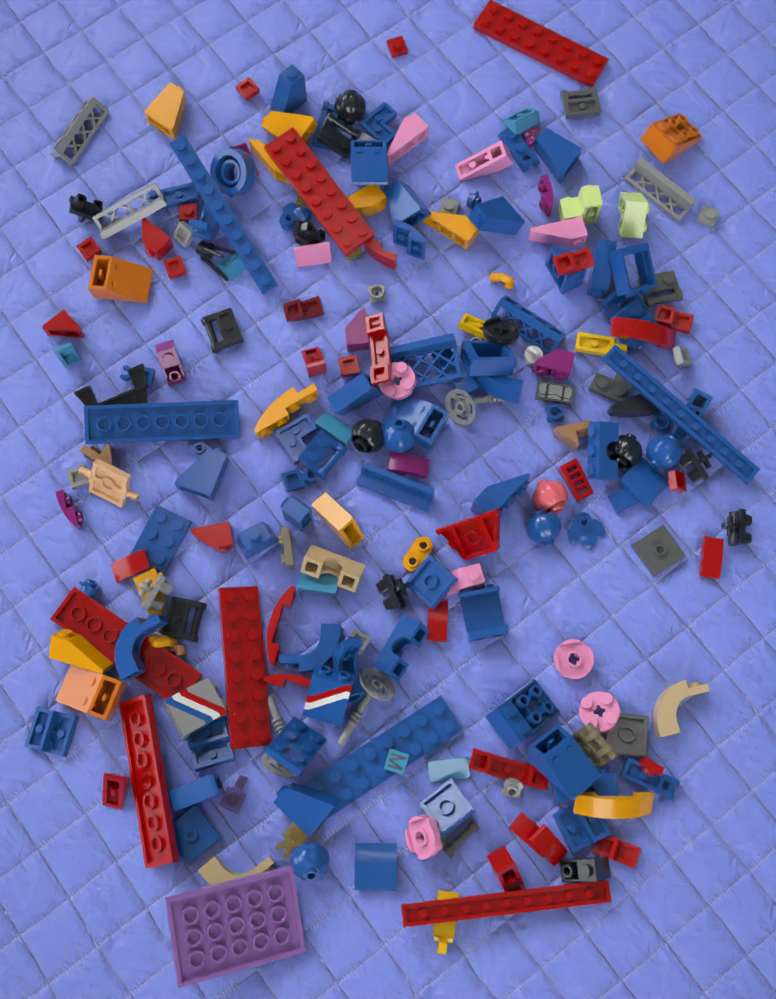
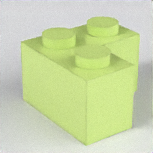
M586 185L580 188L578 197L560 199L557 207L560 221L582 216L584 224L596 223L603 206L599 185Z
M620 192L618 211L621 215L618 233L621 237L643 238V232L647 230V221L645 219L646 215L650 212V204L642 193Z

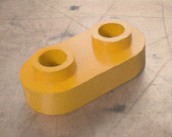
M422 536L417 538L404 556L403 567L406 571L414 573L432 552L433 544L428 537ZM425 543L427 547L422 549L419 545ZM415 559L416 563L412 565L409 563V560Z

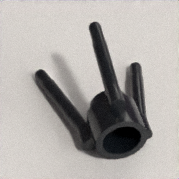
M204 241L199 242L196 247V253L201 256L200 260L206 262L219 276L228 281L229 279L208 258L211 259L214 255L224 258L215 249L235 254V251L214 245L211 242L209 244Z

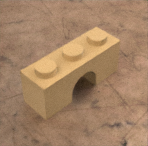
M311 545L304 556L300 572L315 578H319L323 573L333 574L338 578V587L355 593L362 580L366 565Z

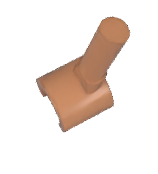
M178 644L171 648H165L171 653L175 652L177 657L187 655L184 645Z

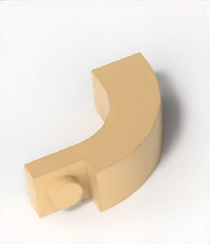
M686 680L669 686L659 695L652 713V724L656 738L681 733L676 718L678 705L688 696L709 692L708 683L701 685L700 681L687 685Z
M217 855L198 871L208 884L215 885L273 870L272 864L276 861L270 855L253 870L246 873H236L228 869Z

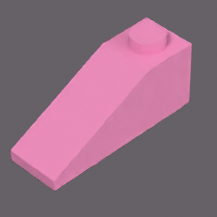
M416 113L405 117L387 152L388 166L428 137L429 126Z
M501 140L455 165L459 180L464 181L499 172L511 166L514 162L509 148Z
M582 216L530 228L528 239L531 241L567 248L582 246L588 237Z
M480 563L451 571L459 580L446 596L463 592L467 588L483 586L485 580Z

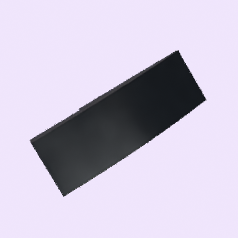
M641 393L611 405L607 411L610 416L628 418L645 417L661 412Z

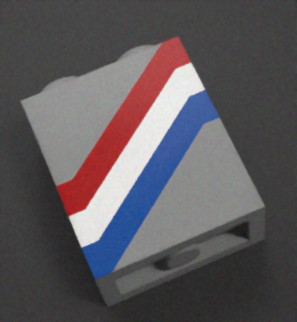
M208 677L164 700L163 706L182 740L190 736L193 731L219 717L223 718L227 714L225 700L223 698L220 699L215 682L210 681Z

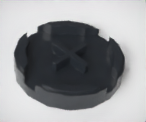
M494 317L485 321L482 332L488 341L504 346L517 342L519 327L513 321L506 318L505 320H500L501 317Z

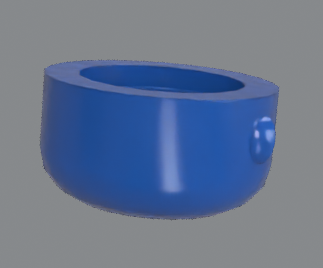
M230 146L215 154L211 162L210 175L219 191L233 198L234 195L247 193L253 187L256 180V166L248 153ZM235 167L237 168V177H236V178H235V175H234V169H235Z

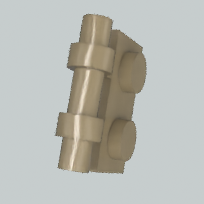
M589 722L571 736H573L595 768L598 769L610 759H614L617 753L613 750V745L607 742L600 734L599 728H595Z

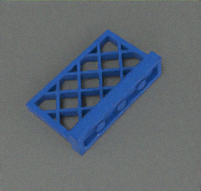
M454 333L390 347L392 362L406 363L412 357L418 359L412 370L422 378L416 383L414 389L463 379ZM453 348L454 354L450 360L442 356L445 350ZM433 353L436 355V358L430 364L424 358L427 354ZM440 358L447 362L442 371L435 367ZM421 362L429 366L424 375L416 371ZM450 365L457 368L456 375L449 376L445 373ZM432 369L440 373L433 380L427 377Z

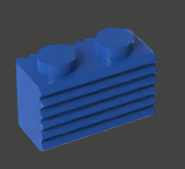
M293 495L290 498H286L280 506L284 519L290 522L291 525L293 524L294 527H297V529H300V531H303L313 518L311 508Z

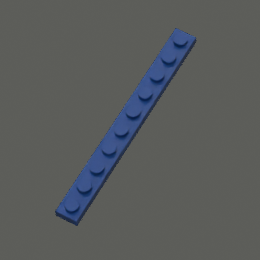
M185 134L170 142L169 145L261 293L264 295L277 287L276 280Z
M616 344L601 359L745 484H748L758 473L760 468Z

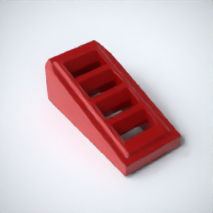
M576 458L559 467L558 472L576 502L594 494ZM573 467L574 470L568 473L567 470ZM576 474L578 475L577 478L571 480L570 477H572V476H574V475H576ZM579 481L582 482V484H580L579 486H574L575 483ZM585 487L586 491L580 494L577 493L578 490Z

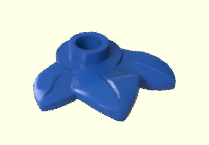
M293 202L288 203L283 208V214L280 216L279 223L284 230L290 231L295 229V220L299 219L305 223L310 218L311 211L305 207L297 208Z
M580 512L574 516L573 525L568 529V540L570 543L580 541L585 548L591 550L596 544V536L605 535V528L599 520L592 519L588 513ZM582 518L586 520L585 525L580 523Z

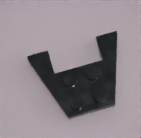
M142 363L127 370L135 387L134 389L98 403L90 385L75 391L74 394L85 406L148 403L145 366Z

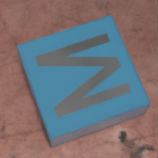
M389 749L384 769L404 775L409 754Z

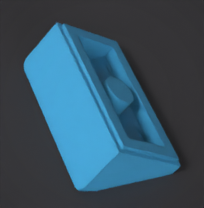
M525 108L502 121L513 133L518 135L540 123L539 111Z
M236 251L235 254H229L216 265L229 280H233L246 270Z
M325 412L315 422L316 428L319 430L323 429L343 446L346 447L351 441L352 428L328 412Z
M301 572L297 590L336 596L338 578L325 574L315 578Z
M468 756L427 762L430 782L470 777Z

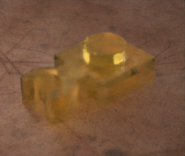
M292 822L282 834L286 840L278 843L275 849L278 850L281 846L286 847L287 852L283 857L287 858L292 853V846L295 848L300 846L308 835Z

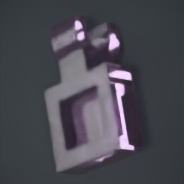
M241 774L238 776L234 788L227 786L219 806L239 814L247 796L242 790L246 785L248 777Z

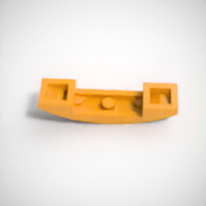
M583 792L574 800L573 812L584 816L605 819L642 817L652 812L654 793L633 792V796H598L595 792Z

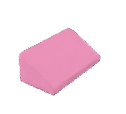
M329 242L293 247L297 267L332 262Z

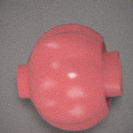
M543 479L536 484L537 489L534 491L532 499L539 511L545 509L547 513L553 512L557 514L565 508L564 504L568 501V491L562 483Z

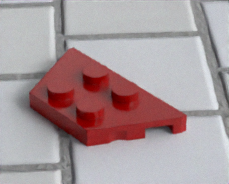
M496 508L440 527L435 531L438 535L442 534L449 541L448 545L455 549L465 561L495 552L500 548V509Z

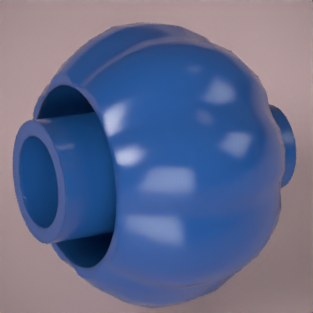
M394 419L387 422L383 427V444L388 450L397 453L411 449L416 440L414 426L409 421Z
M658 435L652 438L646 448V455L650 460L649 465L657 470L659 468L670 469L676 466L682 456L679 441L671 435Z
M545 509L531 513L532 518L526 522L528 537L535 542H543L544 546L554 543V538L561 531L559 517L553 512L547 513Z
M313 841L303 842L300 846L296 847L291 854V866H293L294 874L304 881H314L323 876L329 868V853L326 848Z

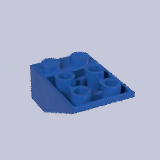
M351 140L352 185H388L386 140Z
M408 396L405 399L394 401L381 424L385 426L387 422L394 419L409 421L414 426L415 443L430 451L447 423L450 412L433 403Z
M527 473L487 486L473 501L471 511L478 515L499 508L501 516V513L504 511L503 508L507 510L514 503L516 495L521 496L530 483L528 482L530 474Z
M534 679L485 717L508 749L511 750L560 711L536 679Z
M558 724L529 745L527 761L572 801L601 778L600 773L573 736Z

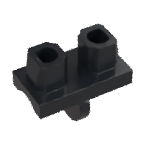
M80 193L75 197L70 196L69 213L77 215L78 221L81 223L84 222L85 218L94 221L92 216L103 210V202L97 199L92 203L88 202L87 197Z
M299 219L294 221L295 232L293 237L297 244L310 245L325 241L326 232L323 229L316 230L309 221L305 223Z
M689 447L682 454L679 463L682 468L691 463L696 468L687 474L692 483L701 479L704 481L709 477L701 464H704L707 469L710 468L712 465L708 460L713 456L711 453L704 455L702 450L697 452L700 458L698 460Z
M746 509L729 512L727 522L721 523V528L727 530L728 546L752 542V535L746 532V527L752 524V516L746 514Z
M393 574L382 576L383 579L376 583V586L380 593L389 592L390 597L383 600L385 609L392 610L407 607L403 598L408 597L406 590L411 587L410 583L404 584L402 578L396 580Z

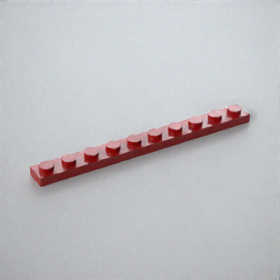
M601 880L401 904L403 927H412L612 901L609 881Z

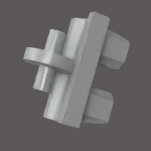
M158 575L151 588L150 585L153 580L147 578L144 584L138 582L137 586L141 588L138 596L143 598L146 592H149L141 605L142 608L160 611L164 602L155 598L158 591L169 595L173 588V585L165 580L166 577Z

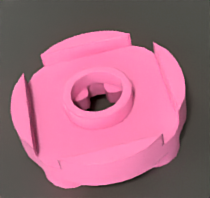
M405 362L392 363L391 380L380 383L379 388L386 397L393 400H402L413 392L412 390L416 386V376L412 368ZM396 377L402 378L399 385L393 383Z
M569 639L562 642L555 649L553 662L556 670L562 677L577 680L585 677L591 671L594 664V655L591 648L582 641ZM571 654L579 658V661H576V665H573L568 660Z
M597 691L588 694L581 700L579 715L584 725L591 722L595 728H599L601 733L611 731L618 723L620 707L610 693ZM598 707H601V709H605V712L602 713V717H599L598 714H594V711H596Z
M426 815L412 817L409 820V828L405 830V839L411 853L415 852L419 859L435 856L443 846L436 819Z

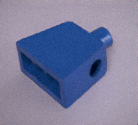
M260 522L239 533L237 540L246 560L279 543L270 525L265 522Z

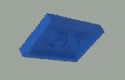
M157 505L130 555L144 549L148 555L151 567L166 573L192 521Z
M294 716L267 746L264 752L296 776H299L327 739Z

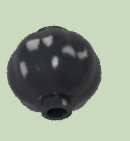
M346 90L336 98L334 108L340 120L345 121L347 125H354L356 121L361 120L365 116L366 102L357 91Z
M362 419L357 421L352 427L351 440L353 446L359 452L374 453L383 447V426L378 420Z
M632 434L619 435L618 442H610L607 445L608 458L618 461L619 469L633 467L642 458V446Z

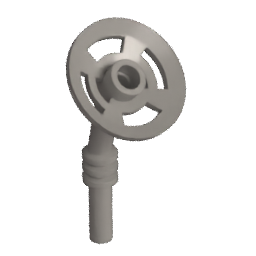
M454 389L445 397L446 411L450 412L449 417L454 422L460 425H468L476 417V405L483 403L491 404L492 402L495 404L505 400L490 394L472 398L465 391ZM452 398L455 399V409L451 405Z
M367 668L360 673V683L365 689L366 694L356 710L352 711L353 715L349 716L348 724L338 739L337 744L344 747L354 727H357V723H360L359 719H362V714L372 697L381 701H389L394 697V685L386 675L378 670Z
M271 695L268 696V705L273 717L272 723H275L273 726L276 727L275 731L279 734L286 725H284L285 721H282L284 718L280 716L274 697ZM266 753L262 755L261 762L263 766L272 773L283 777H296L294 773L273 758L268 757L269 755Z

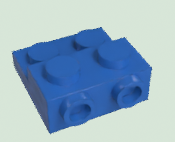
M633 299L613 316L657 323L651 313H646L638 299ZM611 317V318L607 321L610 326H611V319H612L613 317ZM619 338L622 344L627 345V351H638L645 345L644 341L632 338L626 340Z

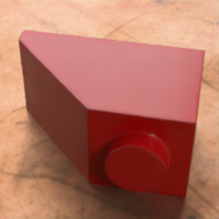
M142 219V242L146 249L145 253L150 258H156L160 261L174 247L172 240L148 219Z
M229 521L190 529L191 534L196 539L216 552L227 553L232 548H235L232 526Z
M505 846L487 855L491 868L504 892L526 889L517 866Z

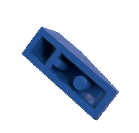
M694 387L685 405L701 418L713 397ZM674 423L669 435L675 437L679 441V445L684 447L690 436Z

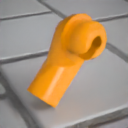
M506 273L489 274L490 283L503 282L505 283V289L514 288V278Z

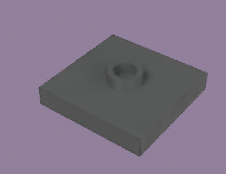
M664 525L631 545L653 578L686 557Z
M620 713L618 723L611 731L606 732V741L613 745V750L617 755L647 757L649 716Z

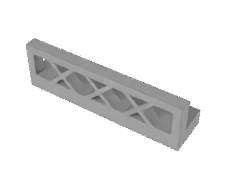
M93 96L86 99L49 154L54 158L61 157L72 166L109 110ZM95 106L103 112L100 117H94L93 108ZM85 120H91L92 129L90 131H85L83 123ZM76 134H82V144H75L74 136ZM66 148H73L74 156L72 159L63 153Z
M641 157L636 161L634 168L624 177V181L639 193H642L645 198L677 223L691 210L696 199ZM636 174L641 178V182H635L631 177ZM645 186H652L655 192L646 191ZM665 196L668 199V203L660 202L659 197ZM673 207H679L683 212L678 216L673 212Z
M156 182L97 213L92 218L100 229V235L104 240L167 206V201ZM154 188L159 197L154 200L147 199V192ZM135 198L143 200L142 206L138 209L130 207L131 200ZM118 207L127 209L125 216L119 217L114 215L115 210ZM108 216L111 217V222L103 227L98 218Z

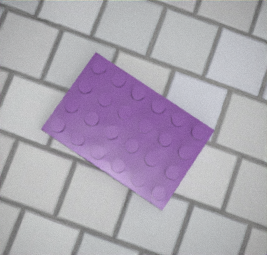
M291 865L164 897L178 988L306 952L294 870Z

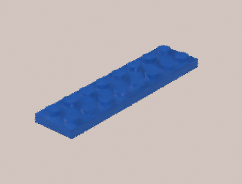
M238 400L84 406L85 444L240 438Z
M439 696L304 785L341 800L329 816L331 817L396 774V772L384 769L389 749L409 754L407 767L463 729L442 696Z

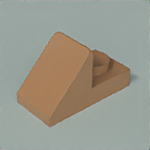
M592 420L555 427L552 433L553 437L572 449L577 450L579 446L577 435L578 437L587 436L589 422H592Z
M107 443L102 452L93 446L89 448L86 445H83L79 450L93 462L98 458L116 467L114 449L110 443Z

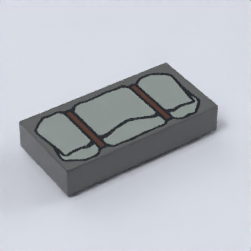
M538 380L535 400L572 406L575 386Z

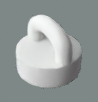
M528 346L524 353V360L530 365H534L536 360L543 357L542 350L537 346Z

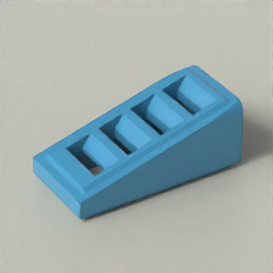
M71 342L53 350L64 367L82 360L78 350Z

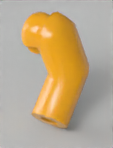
M153 634L149 638V642L152 643L151 646L155 648L178 645L176 638L166 635L159 636L158 634Z

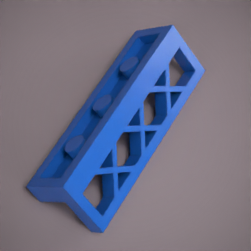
M507 295L499 300L490 316L492 318L500 317L497 313L503 307L508 313V318L506 319L513 321V319L519 318L522 320L524 327L519 328V336L539 347L547 354L556 350L560 342L567 335ZM535 328L538 331L539 337H530L528 329ZM550 338L555 341L551 350L544 345L543 339Z
M363 462L361 466V473L356 483L358 486L425 512L428 511L435 492L433 488Z

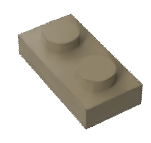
M282 527L281 534H278L279 545H283L284 552L281 553L282 564H286L287 569L295 568L290 530L289 527Z

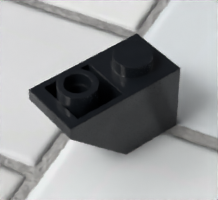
M608 856L560 860L562 882H589L611 878Z

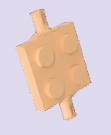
M98 458L93 462L92 470L81 466L78 473L89 479V492L121 508L126 504L127 497L135 501L140 497V494L130 490L131 474Z

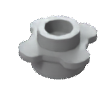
M381 284L368 287L369 301L371 303L380 300L385 301L387 299V296L384 294L385 287Z
M509 778L504 781V789L501 790L502 796L518 799L521 797L520 791L524 788V785L515 778Z

